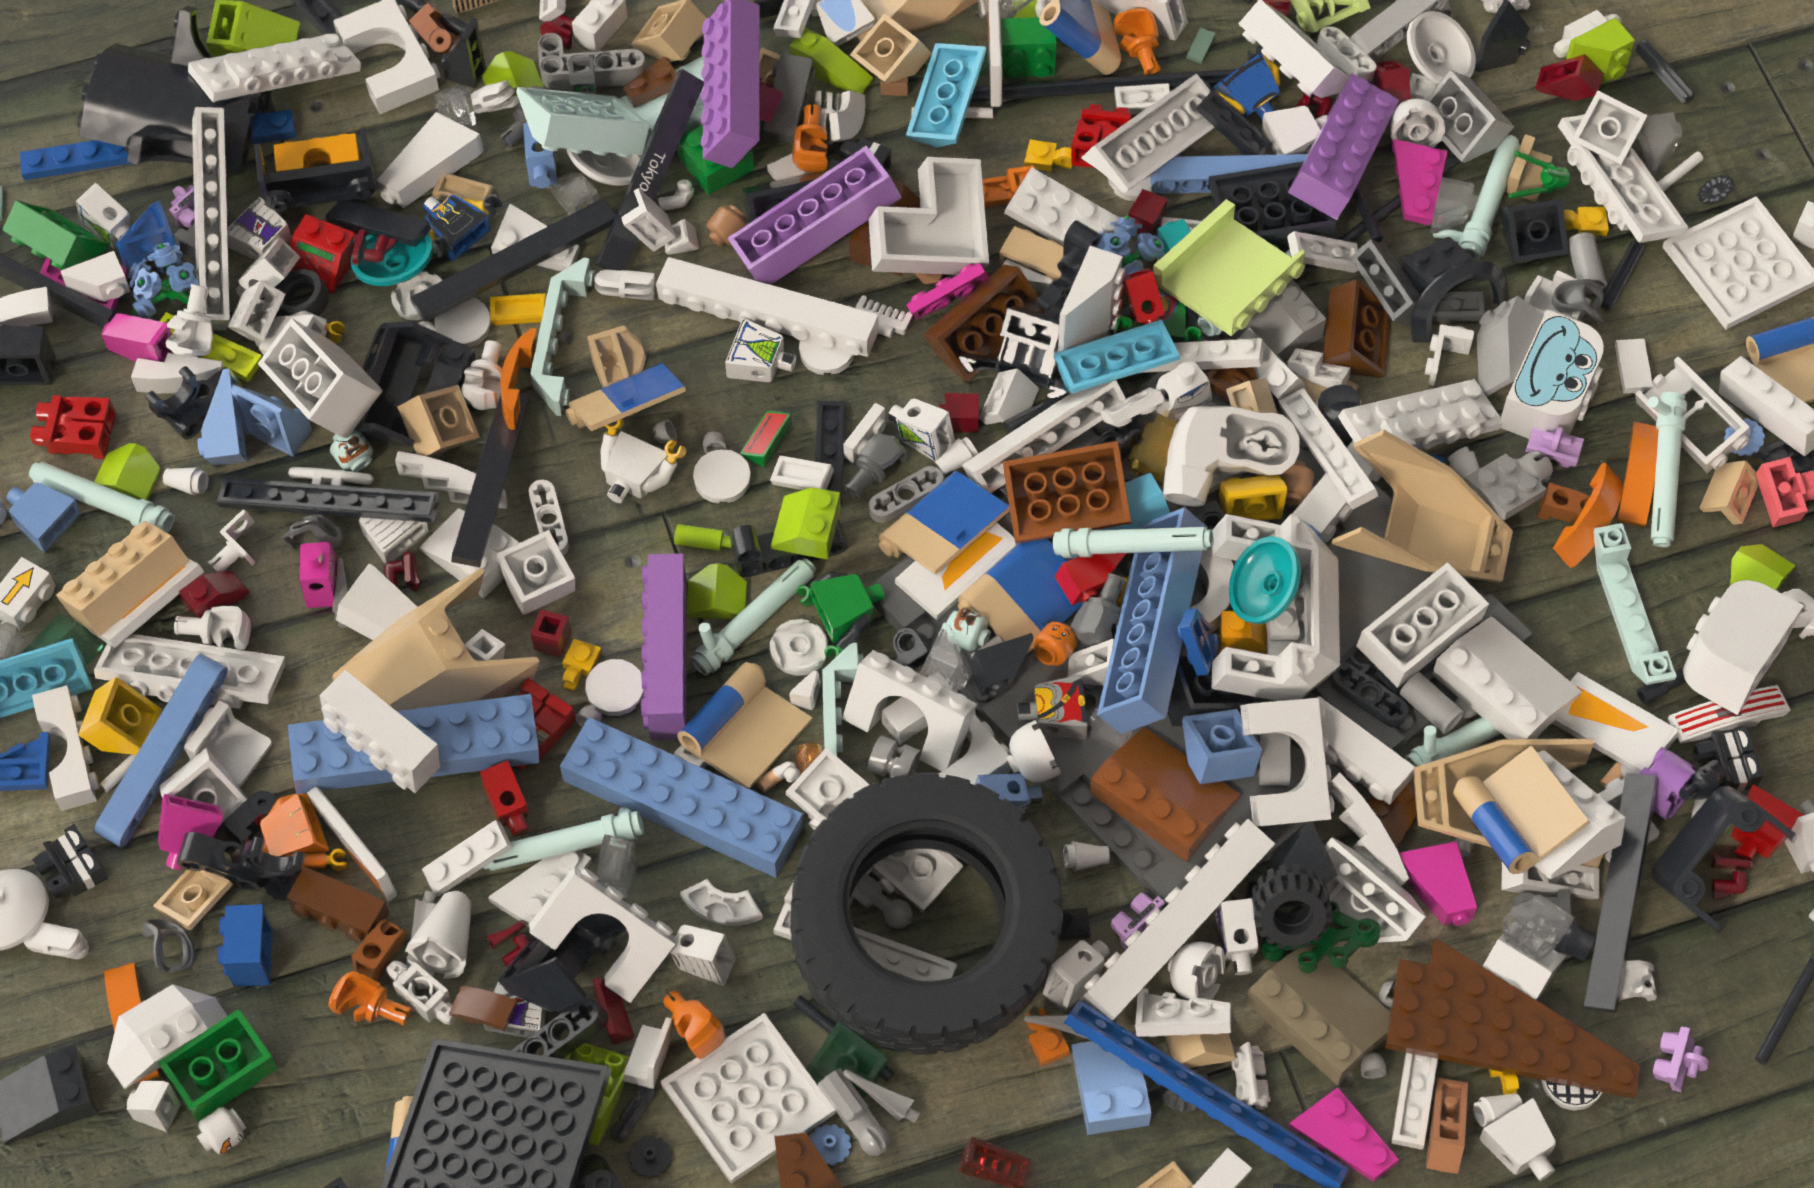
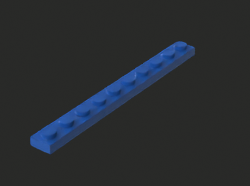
M292 109L259 114L255 117L251 144L296 138ZM98 140L20 152L21 173L24 180L131 164V162H127L129 153L125 152V147Z
M1081 1000L1076 1003L1068 1014L1064 1024L1071 1027L1077 1034L1085 1036L1098 1044L1104 1051L1110 1052L1122 1059L1131 1068L1141 1071L1152 1078L1158 1085L1168 1088L1179 1095L1182 1100L1200 1108L1209 1117L1227 1125L1238 1135L1246 1137L1260 1146L1265 1152L1273 1154L1287 1163L1292 1169L1300 1171L1313 1179L1319 1186L1323 1188L1340 1187L1349 1170L1346 1166L1140 1037H1137Z

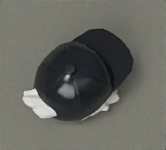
M1344 384L1334 385L1321 392L1315 405L1347 448L1353 439L1338 416L1343 409L1360 406L1361 399H1359L1357 391L1352 386Z

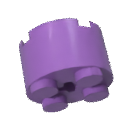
M1661 747L1653 758L1654 764L1651 768H1643L1640 774L1657 776L1658 785L1653 812L1667 820L1672 818L1686 800L1679 796V791L1689 784L1697 768L1670 750Z

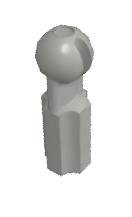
M866 873L856 885L851 897L866 908L874 905L880 909L889 927L901 929L908 926L912 920L910 905L901 899H888L882 894V885Z
M841 1068L833 1071L818 1083L820 1090L860 1142L862 1150L872 1156H880L885 1153L890 1146L888 1131L878 1123L852 1083L843 1075Z

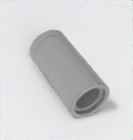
M1579 233L1572 236L1568 240V248L1576 279H1591L1604 290L1607 286V281L1595 236L1592 233ZM1585 289V295L1594 294L1591 290Z
M1420 672L1413 675L1400 691V695L1443 734L1451 731L1464 715V711Z

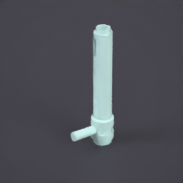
M1507 135L1497 147L1471 220L1465 225L1464 231L1460 232L1440 227L1434 228V238H1452L1455 242H1459L1458 245L1475 260H1479L1484 256L1492 235L1491 227L1516 159L1514 152L1519 151L1520 148L1519 140L1515 136Z
M1665 392L1661 394V399L1653 396L1648 400V405L1659 413L1656 421V429L1659 430L1650 538L1656 547H1670L1671 542L1674 541L1682 431L1685 430L1686 418L1683 417V414L1687 411V402L1684 400L1685 395L1678 392Z
M45 462L34 463L29 471V477L33 479L34 483H41L78 501L126 519L133 526L147 521L166 533L173 526L174 514L170 513L168 508L161 505L155 507L153 502L146 499H135Z
M1206 527L1121 530L1079 528L1078 531H1074L1072 528H1064L1061 532H1055L1053 537L1054 552L1056 555H1062L1063 558H1073L1075 555L1092 557L1093 554L1206 551L1208 547H1213L1214 543L1212 529L1207 530Z
M805 558L802 561L797 560L719 633H712L708 623L700 624L699 632L704 644L694 651V655L690 659L696 670L705 676L718 670L721 666L720 663L730 659L734 655V650L797 593L799 586H805L814 577L813 573L816 572L814 565Z
M1482 717L1441 738L1436 737V728L1429 725L1424 729V745L1411 749L1410 754L1405 756V760L1415 767L1471 750L1501 733Z
M622 807L619 809L618 816L609 814L602 816L601 820L511 841L512 849L483 868L494 871L597 845L607 844L610 846L619 844L622 839L627 841L635 840L639 835L644 834L643 821L639 811L632 812L628 807Z

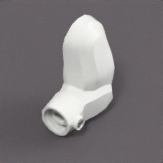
M1239 407L1189 408L1176 425L1168 448L1163 497L1178 505L1200 507L1205 504L1214 477L1212 475L1214 470L1222 472L1245 471L1261 475L1284 473L1294 465L1299 454V436L1294 424L1284 415L1261 413Z

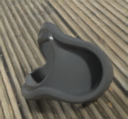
M1591 279L1570 280L1561 283L1555 289L1552 296V305L1557 311L1571 313L1583 309L1587 312L1588 319L1595 320L1599 324L1604 323L1603 315L1597 312L1603 301V291L1595 281ZM1585 289H1589L1597 295L1592 306L1589 305L1585 298Z
M311 514L295 521L290 526L289 531L281 538L290 549L294 550L297 547L296 535L311 530L319 543L328 542L333 550L341 545L343 534L338 525L328 517L320 514ZM309 522H314L313 524H309V525L302 526V527H300V528H296V526H299V525H302V524H305V523H309Z
M150 918L144 922L142 935L147 939L154 940L153 958L155 968L159 970V973L184 971L193 965L195 959L194 943L189 933L181 925L159 918ZM177 936L183 947V961L181 965L167 967L162 949V941L164 938Z

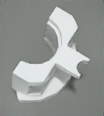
M1641 960L1626 961L1619 1002L1633 997H1644L1647 1001L1656 1000L1657 993L1652 976L1654 971L1653 964Z

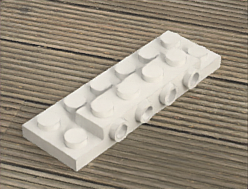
M334 33L189 62L188 72L212 102L360 72L361 62L348 47H345L338 35Z
M1584 115L1561 119L1558 127L1571 144L1567 152L1568 162L1572 166H1577L1581 172L1583 184L1590 185L1593 189L1595 201L1599 205H1604L1608 211L1610 223L1617 224L1621 231L1630 229L1639 243L1685 235L1688 229L1687 224L1632 147L1622 164L1619 165L1571 141Z
M1475 379L1343 409L1338 416L1354 443L1377 432L1386 430L1418 449H1430L1442 443L1451 444L1458 439L1466 437L1472 439L1479 434L1499 430L1503 425V422L1500 421V416Z
M131 634L115 648L107 643L94 669L95 679L110 681L117 677L143 696H158L160 700L169 702L191 663L201 653L228 667L227 677L211 704L216 705L221 700L228 704L230 708L240 709L243 701L269 704L284 670L285 656Z
M825 748L788 788L786 795L808 813V817L811 819L809 825L815 830L823 819L829 817L828 814L846 798H853V793L869 784L830 750ZM911 849L882 859L871 867L866 874L868 875L870 872L875 874L880 879L878 883L882 885V889L886 893L891 895L895 892L899 896L903 895L924 913L958 875L964 865L946 852L933 849Z

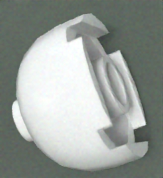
M1419 98L1408 99L1395 108L1389 120V133L1392 140L1397 139L1434 148L1441 141L1445 133L1444 120L1438 108L1431 102Z
M1036 720L1016 730L1009 743L1012 755L1006 757L1013 772L1020 771L1025 779L1032 782H1043L1060 775L1059 767L1052 769V767L1056 766L1054 756Z
M1202 941L1187 943L1176 955L1170 958L1168 963V971L1170 972L1173 989L1188 1001L1194 997L1212 1000L1220 987V984H1214L1218 973L1224 975L1225 971L1224 950L1215 944Z

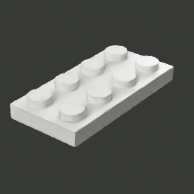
M1032 167L1004 212L1044 237L1056 241L1061 246H1064L1065 234L1075 220L1080 221L1097 232L1104 230L1105 234H1114L1115 226H1111L1110 222H1116L1119 218Z

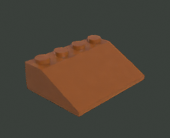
M1118 441L1003 461L1015 544L1052 538L1055 532H1061L1064 528H1072L1074 531H1078L1079 528L1097 530L1131 524Z
M1145 727L1138 731L1104 762L1091 778L1089 793L1185 862L1190 860L1241 798L1240 793L1223 781L1200 784L1188 764L1187 756Z

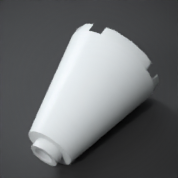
M460 891L445 893L407 944L405 952H408V962L411 965L414 962L417 963L432 977L437 972L444 974L443 979H451L460 976L464 972L467 960L472 907L471 901L464 893Z

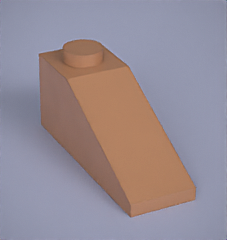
M1439 1077L1436 1079L1428 1141L1427 1169L1455 1174L1459 1172L1465 1147L1467 1082Z

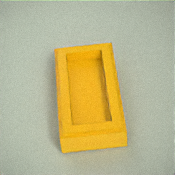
M546 293L490 297L491 326L542 322Z

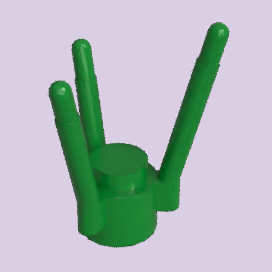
M1519 151L1514 152L1516 157L1544 168L1540 174V180L1544 186L1510 193L1508 195L1510 199L1540 193H1553L1555 188L1563 189L1569 183L1570 174L1566 168L1554 166L1553 163L1544 162Z

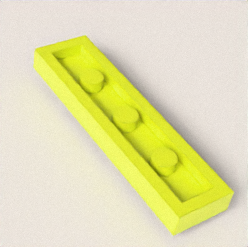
M166 312L160 321L168 324L174 315ZM170 328L173 334L175 332V329ZM213 333L211 351L209 354L197 356V358L222 361L225 369H230L236 377L249 382L260 367L258 363L262 359V355Z

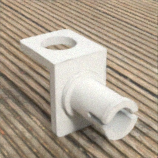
M245 509L220 531L227 540V545L212 560L208 561L217 572L226 571L239 557L241 559L245 558L252 566L255 564V561L236 542L255 522ZM244 520L243 525L237 530H234L235 526L240 521Z

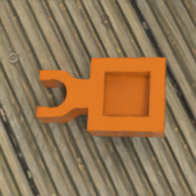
M1044 1007L1039 1008L1040 1016H1047ZM1026 1022L1027 1026L1035 1031V1033L1029 1035L1028 1040L1041 1067L1070 1055V1050L1060 1030Z

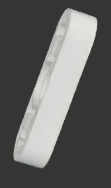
M1335 27L1322 28L1317 42L1318 46L1349 76L1353 73L1367 82L1372 81L1376 70V63L1358 46L1349 40L1350 38L1340 29Z
M547 480L535 481L529 488V496L538 532L540 534L549 530L550 533H556L559 543L558 548L564 556L569 549V543L554 486ZM540 491L545 492L548 504L542 505L539 496ZM552 513L557 516V519L552 524H544L541 522L542 516Z

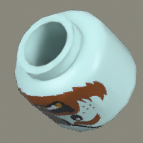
M353 430L348 438L337 434L333 436L334 442L330 447V453L343 470L358 472L370 464L373 448L359 430Z
M969 608L953 611L945 626L949 642L967 651H974L979 645L984 647L991 634V631L987 629V618Z

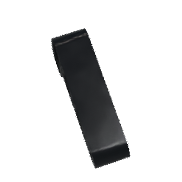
M839 519L829 557L843 553L848 547ZM752 525L736 527L729 535L731 551L737 572L741 577H752L788 568L797 560L802 561L804 558L810 562L822 559L771 549L774 532L757 536Z
M591 999L581 1000L511 1051L535 1054L540 1047L544 1046L542 1056L564 1059L605 1028L608 1022V1013L601 1005ZM569 1028L570 1032L568 1037L565 1040L561 1041V1032L564 1029Z

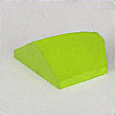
M511 51L496 55L482 75L485 85L509 81L507 86H512L515 91L512 96L517 95V87L531 88L533 86H540L544 88L534 61Z
M128 443L107 453L94 482L135 499L148 500L159 477L161 468L145 447L135 443Z
M1763 544L1741 546L1731 559L1730 586L1738 581L1749 580L1762 583L1777 591L1796 565Z
M709 564L688 581L687 618L734 619L746 608L747 581L725 564Z

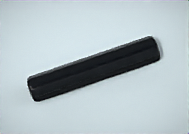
M1643 40L1637 44L1636 53L1681 103L1686 104L1694 98L1695 92L1650 42Z
M1636 240L1630 242L1603 292L1601 307L1607 310L1613 309L1645 248L1643 243H1639Z

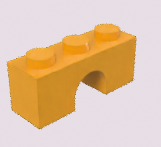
M355 133L339 134L324 138L316 137L296 142L288 141L273 145L276 172L310 168L320 163L330 165L361 160Z

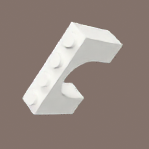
M382 0L333 20L338 37L353 54L382 43L399 46L406 52L403 59L396 66L365 79L369 96L379 114L439 90L437 79L440 78L438 68L435 63H429L428 58L430 57L424 43H418L417 39L419 37L416 29L412 24L408 25L406 21L408 17L403 5L398 6L395 0Z
M872 650L859 663L842 719L868 732L881 719L882 710L885 707L888 696L905 697L922 710L928 723V735L919 760L940 771L945 770L959 758L977 703L967 699L962 694L949 690L935 680H930L918 674L912 668L889 659L885 654Z
M940 672L929 678L958 693L955 684L949 678L945 679ZM905 697L899 698L882 710V724L899 745L928 727L927 719L922 710ZM974 711L966 735L970 741L969 750L960 760L940 772L939 777L945 778L946 774L970 780V784L974 785L978 775L1009 773L1011 766L1006 757L1012 754L1005 744H999L996 741L991 727L985 721L981 723L976 717V711Z
M1319 698L1241 705L1243 736L1269 733L1285 734L1293 738L1300 745L1306 761L1305 772L1301 781L1290 791L1279 794L1250 796L1252 823L1256 826L1331 819V813L1334 812V800L1328 792L1331 770L1329 765L1325 764L1324 752L1328 750V741L1326 735L1322 734L1321 722H1324L1325 712L1323 705L1319 704Z
M573 866L530 922V933L556 950L573 926L580 919L588 915L603 913L620 920L629 933L628 943L625 950L604 976L605 986L631 1003L674 947L673 930L661 921L653 922L647 917L648 913L638 904L633 903L631 906L622 900L623 895L614 887L609 885L605 888L597 882L598 877L586 868L580 870Z

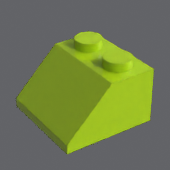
M1615 17L1571 39L1566 60L1585 54L1603 73L1601 83L1604 84L1612 79H1619L1625 74L1635 40Z
M810 487L784 496L771 549L828 560L841 511L840 492Z

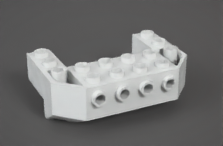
M1226 514L1212 530L1214 535L1212 556L1237 561L1243 551L1251 546L1253 542L1269 536L1282 538L1291 543L1296 549L1301 563V578L1294 600L1300 635L1298 640L1268 641L1267 635V654L1225 647L1212 661V689L1275 701L1303 699L1340 666L1338 558L1317 534L1296 515L1290 514L1279 525Z

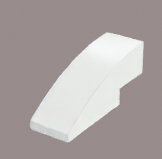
M47 287L26 290L0 298V325L26 326L29 324L36 325L53 322L52 298Z
M168 353L165 362L137 358L131 379L137 392L176 393L183 381V377L179 374V370L182 367L187 366L196 375V381L207 380L218 371L225 369L222 361L197 357H180Z

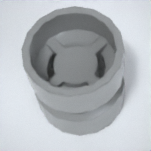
M881 735L870 755L867 771L881 777H885L888 774L890 777L905 774L908 777H914L920 761L921 750L905 744L899 747L897 741Z

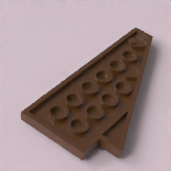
M1434 939L1432 942L1429 964L1399 959L1386 1049L1635 1099L1638 1091L1639 1064L1439 939Z

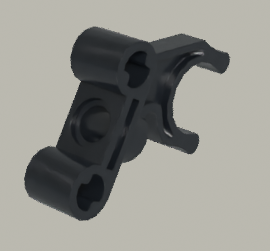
M1075 220L1070 225L1064 237L1063 257L1057 264L1059 271L1062 273L1060 278L1051 282L1036 302L1038 306L1046 310L1044 315L1060 319V312L1089 247L1097 248L1102 237L1099 232L1078 220Z
M187 366L182 367L179 370V374L183 377V381L178 391L166 400H162L154 391L148 392L145 398L148 400L149 409L157 417L165 419L183 439H191L202 428V422L206 418L223 369L207 380L196 381V375ZM237 378L238 386L246 388V386Z
M187 832L183 837L177 864L186 870H204L232 880L234 886L242 890L258 891L263 878L291 876L297 871L302 870L305 854L298 851L289 857L267 854L262 851L265 840L261 837H254L253 840L246 842L243 848L237 842H223L201 833ZM224 853L229 854L232 863L225 859Z

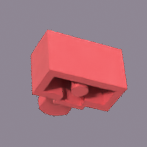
M1790 457L1762 464L1755 475L1772 527L1801 521L1808 511L1805 502L1814 500V470L1801 474L1800 472L1795 473Z

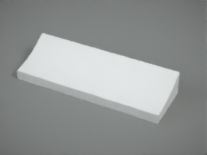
M1196 73L1094 145L1081 159L1102 172L1122 194H1125L1215 128L1195 109L1210 92L1209 88Z

